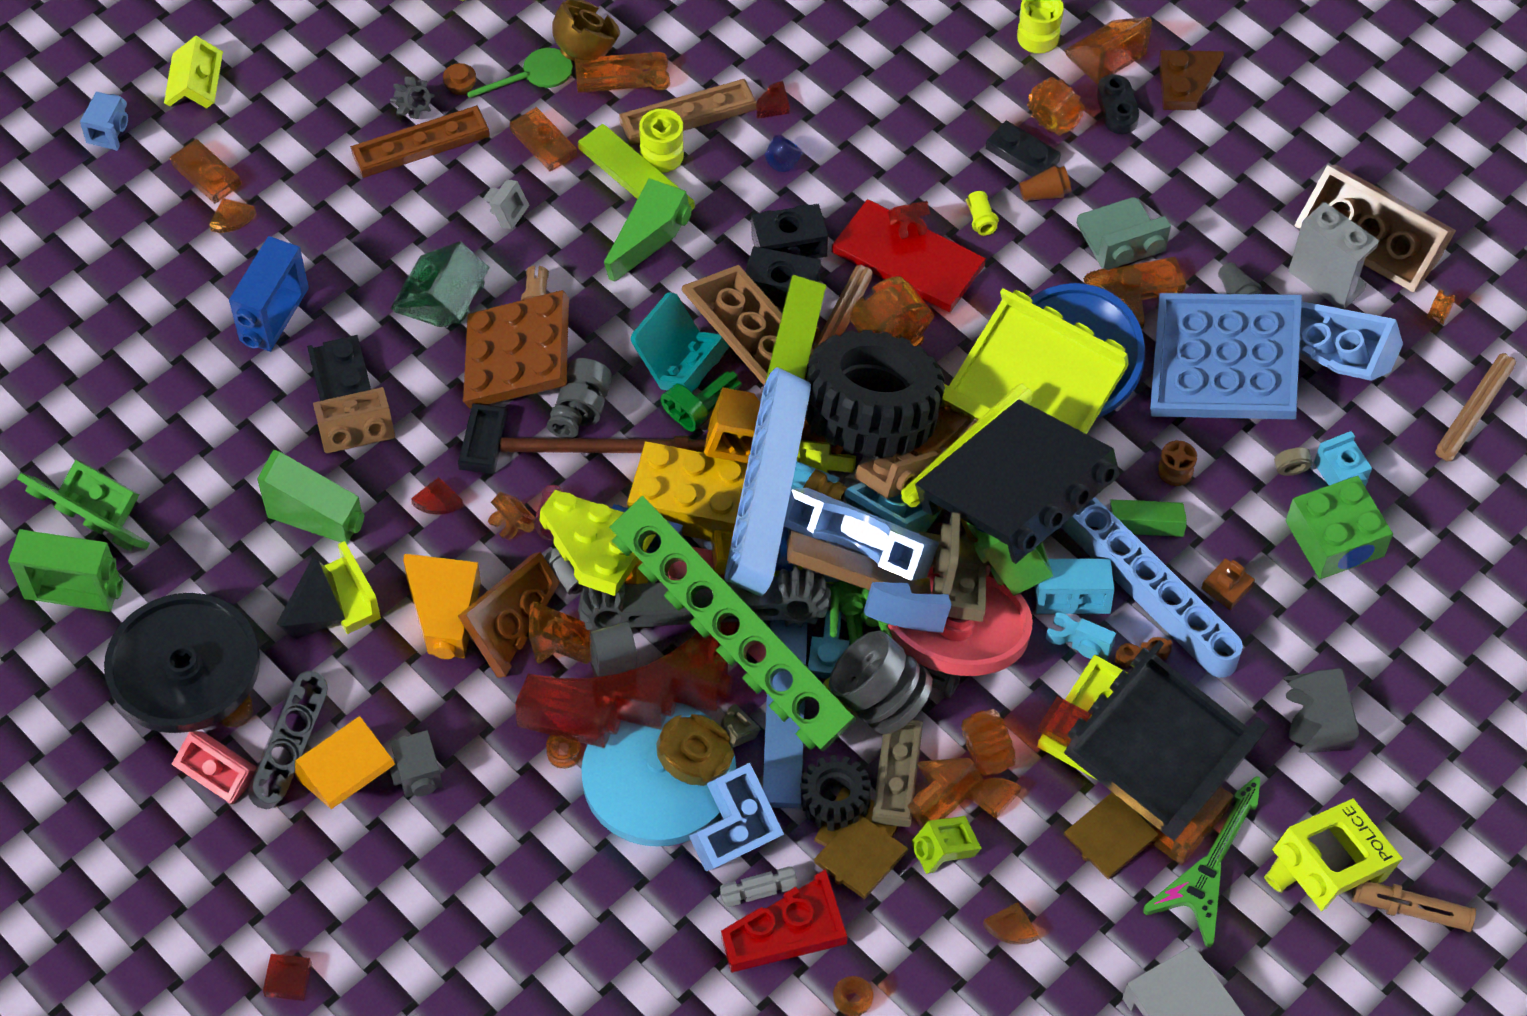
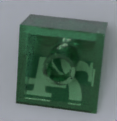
M461 241L421 255L393 302L391 309L396 313L437 327L460 323L469 314V305L473 297L484 287L485 281L483 279L490 267Z

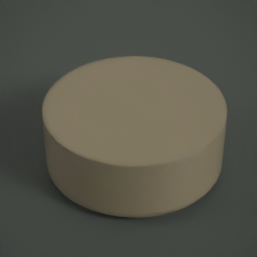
M1303 447L1285 450L1274 458L1277 472L1284 476L1301 474L1307 471L1313 464L1309 449Z

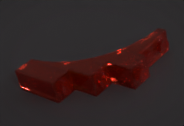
M740 622L721 623V633L726 636L735 634L739 629ZM697 631L673 652L648 665L620 674L594 678H553L528 673L515 702L517 727L605 748L610 735L617 734L621 720L661 730L666 716H673L677 702L717 712L722 697H729L733 676L728 675V663L716 651L721 644L711 634L705 639Z

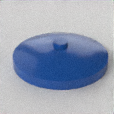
M1068 283L1057 285L1032 296V304L1042 309L1045 306L1051 307L1063 316V320L1072 325H1075L1076 322L1081 323L1094 332L1093 336L1103 341L1107 339L1114 340L1125 348L1129 366L1097 418L1107 415L1118 408L1136 388L1145 362L1143 333L1132 310L1113 293L1089 284Z

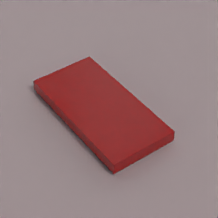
M869 199L865 201L834 241L831 250L832 253L857 266L869 267L873 274L949 313L984 268L986 258Z

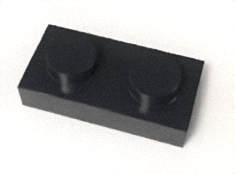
M1007 120L986 141V149L1031 177L1054 165L1056 166L1060 162L1061 152Z

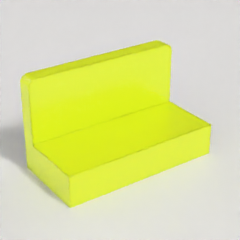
M194 36L177 49L171 59L164 103L172 106L182 97L186 96L206 109L214 104L223 51L198 36Z
M343 541L338 544L341 558L324 566L333 574L345 620L340 621L345 632L349 634L381 619L375 593L346 542Z

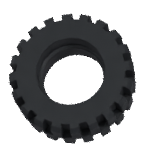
M853 330L847 331L840 337L836 334L822 342L810 356L805 380L810 382L811 391L805 418L819 437L825 436L827 443L834 447L839 445L846 452L852 454L854 451L864 453L863 456L866 457L882 455L883 458L893 457L896 453L904 455L913 451L914 448L917 449L933 435L945 390V379L935 359L932 356L928 357L926 350L919 345L913 346L908 339L903 337L898 339L892 337V334L882 332V334L873 333L872 330H862L861 333H855Z

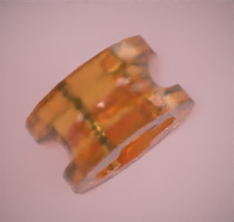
M1439 289L1427 318L1437 317L1440 320L1439 323L1444 325L1453 307L1456 295L1446 296L1444 290Z
M562 729L555 731L548 737L546 742L547 757L553 766L566 769L578 763L581 757V744L579 737L574 732ZM562 743L568 744L569 749L566 755H559L560 744Z

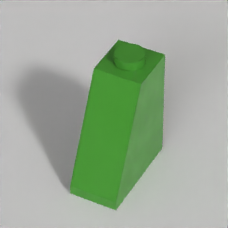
M273 449L257 478L267 518L340 543L345 541L348 544L353 533H358L364 522V513L361 510L359 496L282 452Z

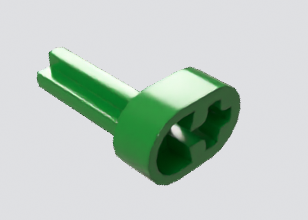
M727 371L696 396L684 386L675 384L661 395V404L676 422L692 432L708 420V413L714 409L722 387L738 390L742 383L737 379L738 375L735 372L729 373Z

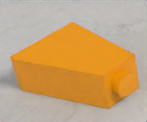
M722 387L710 417L704 449L706 456L748 463L760 407V401L754 393Z
M404 554L403 562L427 653L441 659L465 658L470 635L458 615L478 598L481 584L478 562Z

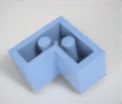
M750 763L707 783L723 819L689 835V838L705 871H708L784 835Z

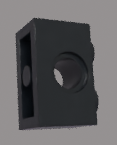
M819 204L799 205L794 208L776 211L768 210L751 215V236L754 246L815 259L827 257L828 234Z
M753 246L745 272L775 306L784 308L792 275L820 283L821 260Z

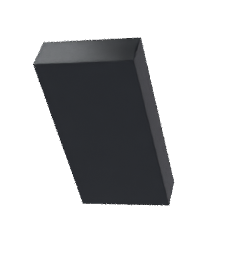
M472 404L458 460L459 470L495 474L501 449V438L504 436L509 415L508 408Z

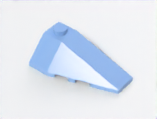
M1302 301L1300 353L1337 374L1372 381L1391 372L1403 346L1396 319Z

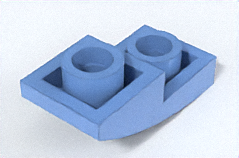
M872 582L864 612L866 616L890 625L912 630L943 633L952 604L948 594H914L911 592L909 583Z

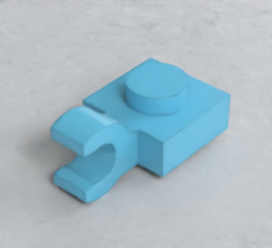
M830 611L826 613L823 638L812 636L808 669L817 678L828 679L836 662L849 647V641L839 640L842 612H839L836 637L830 636Z
M1056 612L1053 623L1061 626L1064 630L1055 631L1048 628L1046 633L1047 641L1056 645L1073 642L1072 648L1078 650L1084 657L1092 659L1096 655L1105 661L1108 660L1113 649L1115 632L1083 618L1078 623L1068 615Z

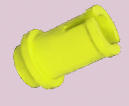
M984 191L972 192L966 198V203L973 218L972 228L982 236L990 235L997 229L998 216L991 210L987 193Z

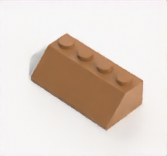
M1327 165L1294 225L1300 229L1302 221L1322 203H1328L1378 239L1377 248L1365 258L1363 265L1413 293L1438 263L1456 232L1455 229L1338 165Z
M739 265L683 285L681 291L761 383L765 385L782 316L778 308ZM811 348L810 356L814 352L813 348Z

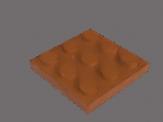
M563 290L467 314L463 402L469 409L472 408L473 403L488 405L567 386L569 297Z

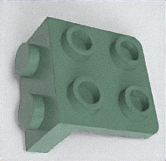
M1134 197L1078 215L1076 222L1103 271L1165 252L1171 225L1165 216L1151 220L1139 199Z

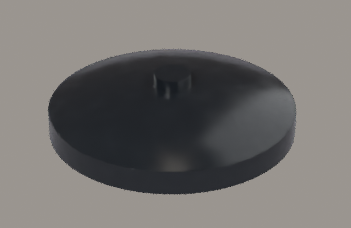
M178 593L146 603L121 623L108 644L104 661V673L114 702L133 722L159 732L185 733L218 723L233 713L244 702L254 687L258 676L260 652L256 636L249 621L233 605L207 594Z

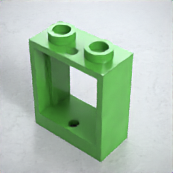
M19 529L8 563L24 599L111 612L114 600L119 599L122 594L123 578L118 574L116 559L112 557L107 542Z

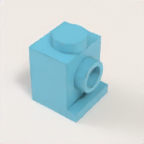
M1352 431L1324 441L1319 445L1314 464L1328 485L1357 475L1364 486L1368 483L1372 467L1355 443V435Z

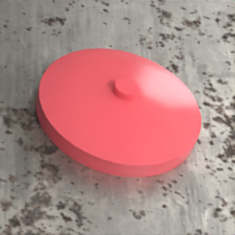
M930 567L927 578H930L931 592L935 576L939 577V574H933V567ZM990 571L989 576H986V607L983 622L948 617L943 633L912 630L888 624L892 639L903 648L906 655L917 660V663L946 674L980 676L1001 671L1014 664L1023 655L1029 643L1033 620L1030 608L1021 593L1013 596L1005 584L998 585Z

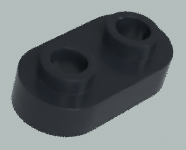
M1117 74L1103 77L1098 84L1097 99L1106 127L1117 134H1128L1134 131L1138 125L1139 109L1129 80Z

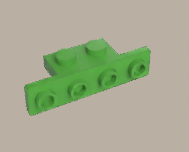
M76 459L59 490L34 476L21 472L18 475L17 480L28 485L25 491L30 495L43 501L47 497L56 502L54 506L56 510L73 518L75 514L85 518L84 526L100 534H103L105 530L113 534L112 542L124 549L132 551L135 546L147 550L150 544L148 541L123 528L140 494Z

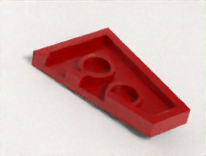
M826 869L814 875V880L799 889L794 887L784 893V898L769 907H760L721 930V939L731 973L847 944L846 930Z

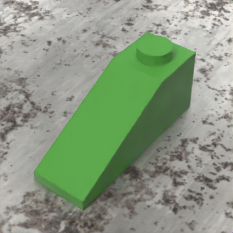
M650 178L648 179L604 261L609 280L617 281L675 238L681 226H685L688 223L692 208L689 206L685 190Z

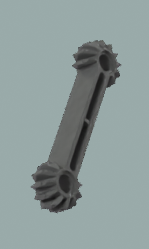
M796 565L793 571L781 569L779 575L773 577L770 587L761 597L726 582L762 621L784 620L785 626L796 623L802 628L806 622L816 625L818 618L826 617L829 601H831V590L829 589V584L824 580V575L820 573L814 574L810 569L799 570ZM662 582L654 584L623 583L615 596L589 587H583L578 608L580 620L585 623L586 630H595L626 621L629 622L631 628L689 625L694 616L685 607L678 611L666 599L664 594L668 589ZM710 589L699 590L694 598L696 607L705 608L709 606L713 601V592ZM728 616L721 623L739 622V619L735 616Z

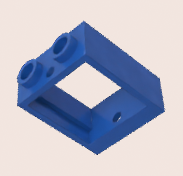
M268 236L229 298L239 341L243 342L246 346L261 348L271 352L308 291L309 286L300 246Z

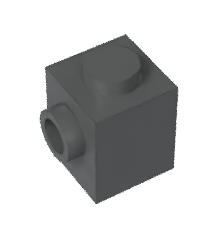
M428 730L390 741L395 765L389 770L394 786L402 784L405 798L413 795L418 797L426 796L434 792L435 789L443 787L440 769Z

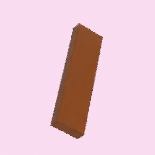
M478 105L353 145L351 146V152L362 177L365 178L490 137V132Z

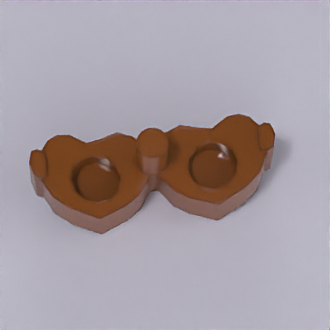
M1153 637L1147 643H1141V648L1134 644L1124 643L1116 651L1115 663L1123 668H1128L1144 647L1150 651L1159 640L1164 645L1157 656L1164 661L1171 654L1172 640Z

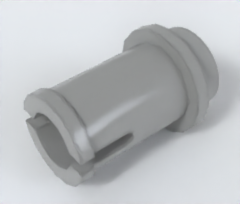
M557 548L552 549L546 554L544 558L569 595H572V593L576 594L585 587L578 583L574 576V567L570 561H564Z

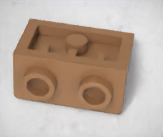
M383 387L313 403L325 453L376 443L395 437L390 409Z
M932 451L915 457L910 453L904 455L897 453L893 457L879 458L858 465L854 478L888 499L901 495V490L939 457L940 454Z

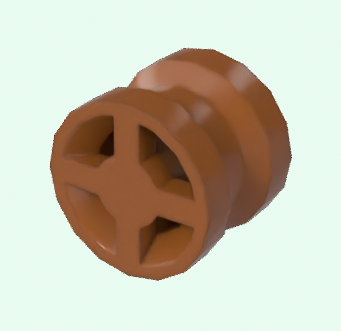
M1175 440L1167 443L1161 451V460L1158 464L1160 478L1171 486L1187 484L1193 477L1194 467L1197 462L1195 448L1185 441Z

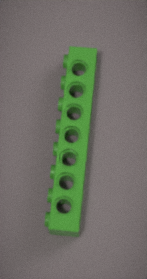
M643 495L609 527L617 535L612 539V542L627 557L633 552L643 562L637 568L648 580L654 584L659 579L668 589L664 594L666 599L678 611L685 607L694 616L689 623L705 639L711 634L721 644L716 651L731 667L738 662L747 672L742 677L743 680L757 694L764 690L773 699L768 706L781 720L785 722L790 717L800 727L795 734L810 750L817 745L824 752L857 720ZM652 534L659 535L661 538L659 549L653 553L644 552V539ZM678 561L685 562L687 565L686 575L680 580H671L668 575L670 566ZM701 589H710L713 592L712 603L705 608L696 607L694 603L696 593ZM728 616L738 617L740 622L738 631L730 636L723 635L720 630L721 622ZM756 643L763 644L766 648L765 658L756 664L748 662L746 656L748 648ZM788 671L792 674V685L786 691H776L773 687V678L778 672ZM806 699H815L819 703V713L813 719H803L799 713L801 703Z

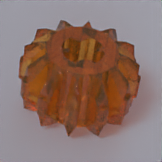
M1050 77L1038 83L1028 95L1029 101L1027 106L1032 111L1031 116L1036 118L1039 125H1043L1049 133L1054 132L1061 136L1069 130H1073L1084 117L1083 111L1085 107L1079 101L1080 95L1075 94L1073 87H1068L1062 79L1057 80L1054 77Z
M995 709L981 710L962 720L961 728L965 745L968 748L969 756H971L974 766L983 776L996 775L1015 765L1016 757L1012 740L999 712Z

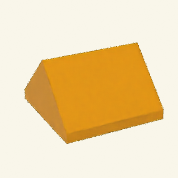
M359 716L296 759L295 776L330 809H333L393 767L395 763Z

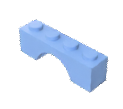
M791 489L784 527L815 539L830 541L856 550L873 559L878 564V567L911 581L927 578L939 542L813 489Z

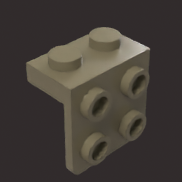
M952 512L950 523H943L941 528L940 546H944V549L942 548L941 552H936L933 574H939V577L935 576L932 594L949 595L952 605L948 617L983 622L986 607V563L979 559L959 557L960 513Z

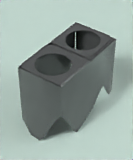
M1342 668L1282 677L1285 680H1292L1288 685L1293 689L1286 693V699L1303 705V708L1293 718L1289 730V739L1304 745L1298 752L1312 753L1352 750L1359 736V727Z

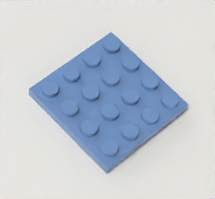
M1160 293L1150 407L1151 416L1296 419L1302 295Z

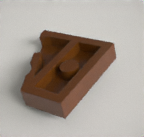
M1160 50L1159 67L1163 110H1196L1202 101L1204 92L1211 85L1218 67L1220 68L1223 63L1224 51Z

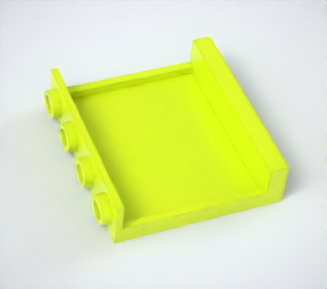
M1002 288L1000 291L1002 301L950 385L944 384L945 390L941 407L975 424L1016 385L1023 384L1032 391V401L1028 403L1029 405L1087 434L1129 366L1125 348L1114 340L1107 339L1103 341L1093 336L1094 332L1081 323L1076 322L1075 325L1063 320V316L1051 307L1045 306L1042 309L1032 304V299L1018 290H1014L1011 293Z

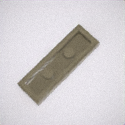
M911 720L901 729L893 733L883 734L872 823L911 828L923 721Z

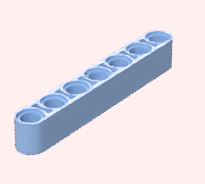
M778 367L770 373L763 388L724 576L726 582L760 597L770 587L775 573L811 391L810 382Z
M1096 497L1062 524L1061 528L1092 559H1111L1113 579L1208 673L1218 678H1224L1235 672L1243 648L1239 636ZM1089 527H1097L1100 530H1093ZM1114 551H1120L1125 553L1126 555L1116 554ZM1139 576L1149 577L1151 580H1145L1140 578ZM1164 601H1172L1177 605H1169ZM1190 626L1200 627L1203 631L1194 630ZM1219 651L1225 652V653H1227L1229 656H1228V657L1220 656L1217 652H1219Z

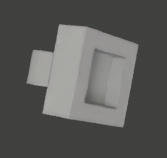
M506 179L500 189L490 188L483 198L485 201L490 202V212L496 216L500 226L507 229H513L530 206L518 181Z

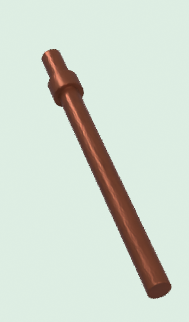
M674 436V439L501 438V452L642 453L645 441L704 453L706 440L689 439V436Z

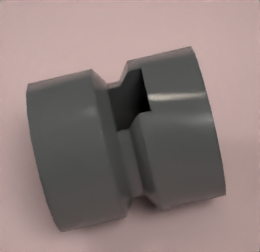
M577 358L572 360L567 367V386H563L560 389L555 406H569L580 412L582 415L580 426L596 424L600 420L605 404L604 398L608 395L612 382L610 369L592 359Z

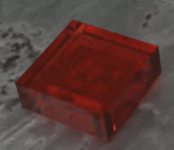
M1057 696L1039 724L1038 732L1068 747L1071 739L1067 736L1068 732L1080 718L1087 722L1091 714Z
M271 954L263 987L264 996L304 1001L312 966L311 959Z

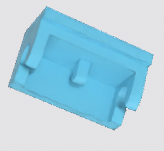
M1048 559L1053 577L1034 586L1036 614H1056V612L1064 614H1111L1114 595L1111 559Z

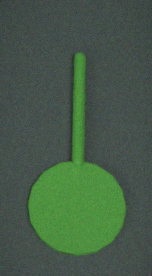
M538 49L526 58L523 66L524 72L469 91L467 96L472 98L525 78L538 87H556L565 83L571 76L573 70L572 61L566 58L559 49Z

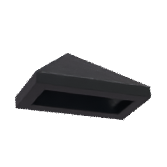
M314 558L311 559L276 623L295 639L345 620L333 574L320 561Z

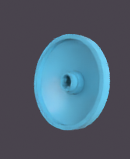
M648 701L624 708L601 724L587 744L581 769L584 795L598 821L610 832L622 839L640 845L656 847L687 842L690 840L689 835L718 822L722 815L708 786L690 785L674 778L663 768L657 756L656 747L664 725L673 717L679 715L690 717L691 714H696L711 719L709 716L698 709L682 703ZM735 755L727 773L736 769Z

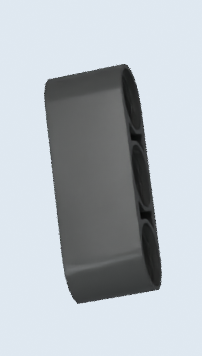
M626 621L591 630V667L599 694L636 685L637 654L629 622Z

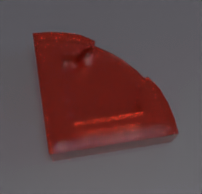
M783 81L770 85L768 90L758 98L756 104L757 119L790 114V105Z
M439 477L411 498L412 505L416 509L428 514H448L463 507V500Z

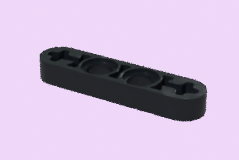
M306 671L301 673L290 686L249 784V799L258 808L270 809L275 807L287 793L295 773V760L303 754L328 691L326 680L317 672ZM310 683L313 685L312 692L314 693L304 706L299 704L305 693L303 687ZM289 714L299 715L304 720V730L300 732L290 730L286 725V716ZM275 747L287 749L291 755V763L288 765L276 763L272 758V749ZM271 773L278 775L271 787L274 793L269 797L262 795L264 789L261 786L267 782Z

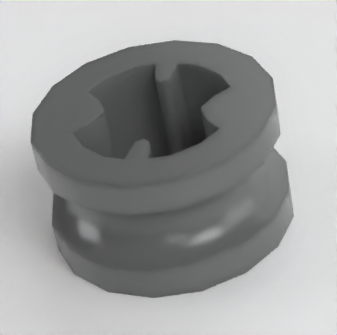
M564 405L553 407L550 413L551 418L547 422V429L552 434L561 438L576 437L579 432L578 426L582 422L580 412Z

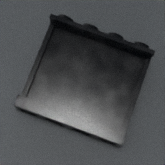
M1018 399L919 480L915 486L924 512L934 516L943 508L950 513H960V518L1007 544L1011 560L1017 564L1049 535L1059 529L1076 512L1085 507L1103 489L1112 484L1120 476L1114 448Z
M1159 640L1150 651L1144 647L1130 664L1134 668L1130 674L1123 670L1109 688L1113 693L1108 698L1102 694L1094 702L1088 711L1092 716L1087 722L1080 718L1067 734L1071 742L1064 751V754L1175 842L1256 746L1270 726L1259 717L1249 727L1244 725L1160 659L1157 654L1164 643Z

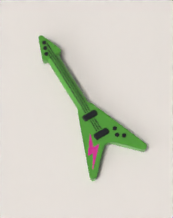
M1259 776L1254 777L1235 793L1234 801L1236 803L1208 855L1199 860L1145 904L1143 909L1145 915L1180 906L1190 907L1195 914L1205 946L1212 947L1215 938L1221 863L1250 809L1256 810L1260 788Z

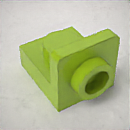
M966 816L928 821L912 840L915 855L926 874L934 873L945 861L975 857L982 849Z

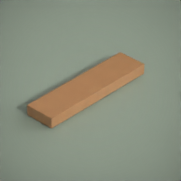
M744 78L619 114V120L630 146L640 144L639 123L643 115L651 110L668 109L674 111L681 117L683 131L755 111L756 101Z
M791 531L787 539V561L789 563L870 590L872 582L909 583L911 592L914 594H932L930 578L911 581L878 567V564L867 556L795 531Z

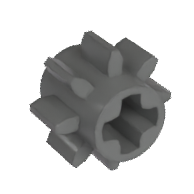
M406 76L405 84L393 85L396 90L394 97L390 98V101L395 102L399 107L397 109L398 115L405 116L408 113L410 118L419 119V111H431L429 104L434 94L429 93L426 89L428 83L426 80L416 82L414 77Z

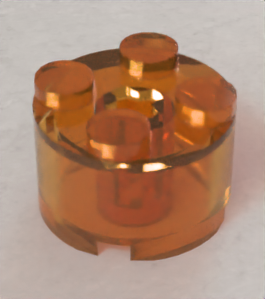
M900 276L891 277L879 282L872 287V290L875 292L867 300L862 296L854 305L850 314V320L859 333L862 330H872L873 333L878 334L887 332L891 333L892 337L898 339L903 337L910 340L911 344L915 347L923 343L925 337L922 334L935 316L914 287Z

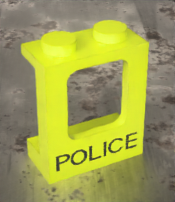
M1354 798L1290 826L1272 849L1320 911L1327 909L1337 895L1369 880L1375 883L1384 882L1403 859ZM1329 829L1356 864L1340 872L1332 871L1310 845L1307 838Z

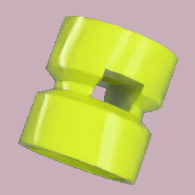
M1022 0L1019 15L1020 22L1017 30V41L1022 48L1032 53H1046L1052 51L1057 46L1064 11L1061 0Z
M655 109L647 112L639 123L640 155L661 173L673 171L681 165L684 159L682 119L677 113L668 109Z

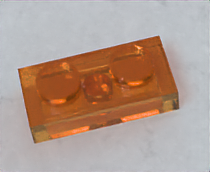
M195 139L170 157L172 166L214 204L241 186L240 177L198 139Z

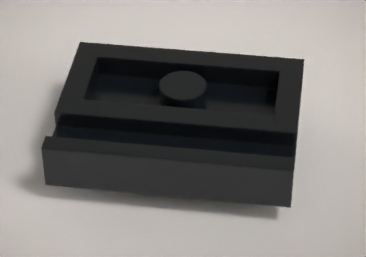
M358 335L323 342V346L319 347L307 346L320 401L371 390Z

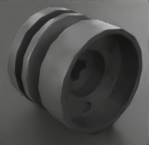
M875 631L860 637L844 651L831 672L829 688L831 693L845 706L856 711L858 717L867 722L869 727L883 735L901 729L917 716L927 702L932 690L933 679L929 671L919 665L913 657L906 655L903 648L888 634Z

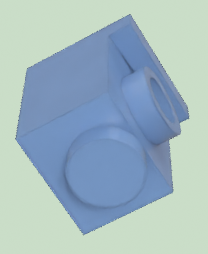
M95 92L80 120L86 143L116 151L119 149L118 135L126 129L128 123V114L125 112L127 102L121 96Z

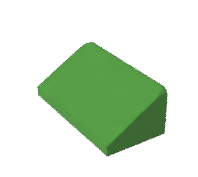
M1110 499V512L1133 534L1184 537L1187 520L1183 503Z

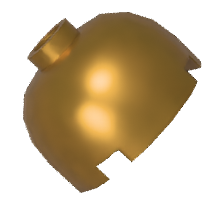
M566 0V2H562L554 16L552 33L557 45L561 48V53L566 58L572 61H594L605 56L613 47L620 35L618 25L609 15L604 20L596 14L599 8L587 1Z

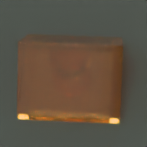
M1151 18L1112 20L1065 49L1066 56L1098 85L1103 77L1117 73L1147 54L1152 28Z

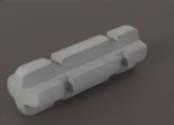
M788 866L777 869V874H772L770 871L741 879L740 884H736L735 881L722 884L720 886V894L725 907H732L741 904L740 900L743 899L746 902L775 895L777 894L776 890L781 889L782 892L789 891L797 887V877L794 869Z

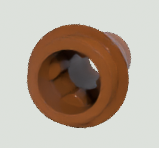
M1054 165L1026 181L1019 182L1024 202L1064 198V194L1072 192L1065 166L1057 168Z

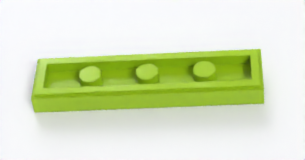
M601 124L578 141V149L637 199L649 178L679 188L604 124ZM687 195L689 206L693 210L695 209V201Z
M792 275L766 380L776 367L799 378H805L826 284Z

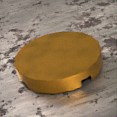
M691 714L690 717H682V715L673 717L664 725L656 743L657 756L667 772L682 782L705 786L708 782L727 773L734 757L733 748L731 750V745L729 744L730 737L726 730L714 720L696 714Z

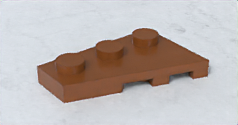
M541 552L530 555L458 615L497 678L506 677L512 667L510 664L517 650L523 648L528 639L526 634L534 620L540 618L560 583Z

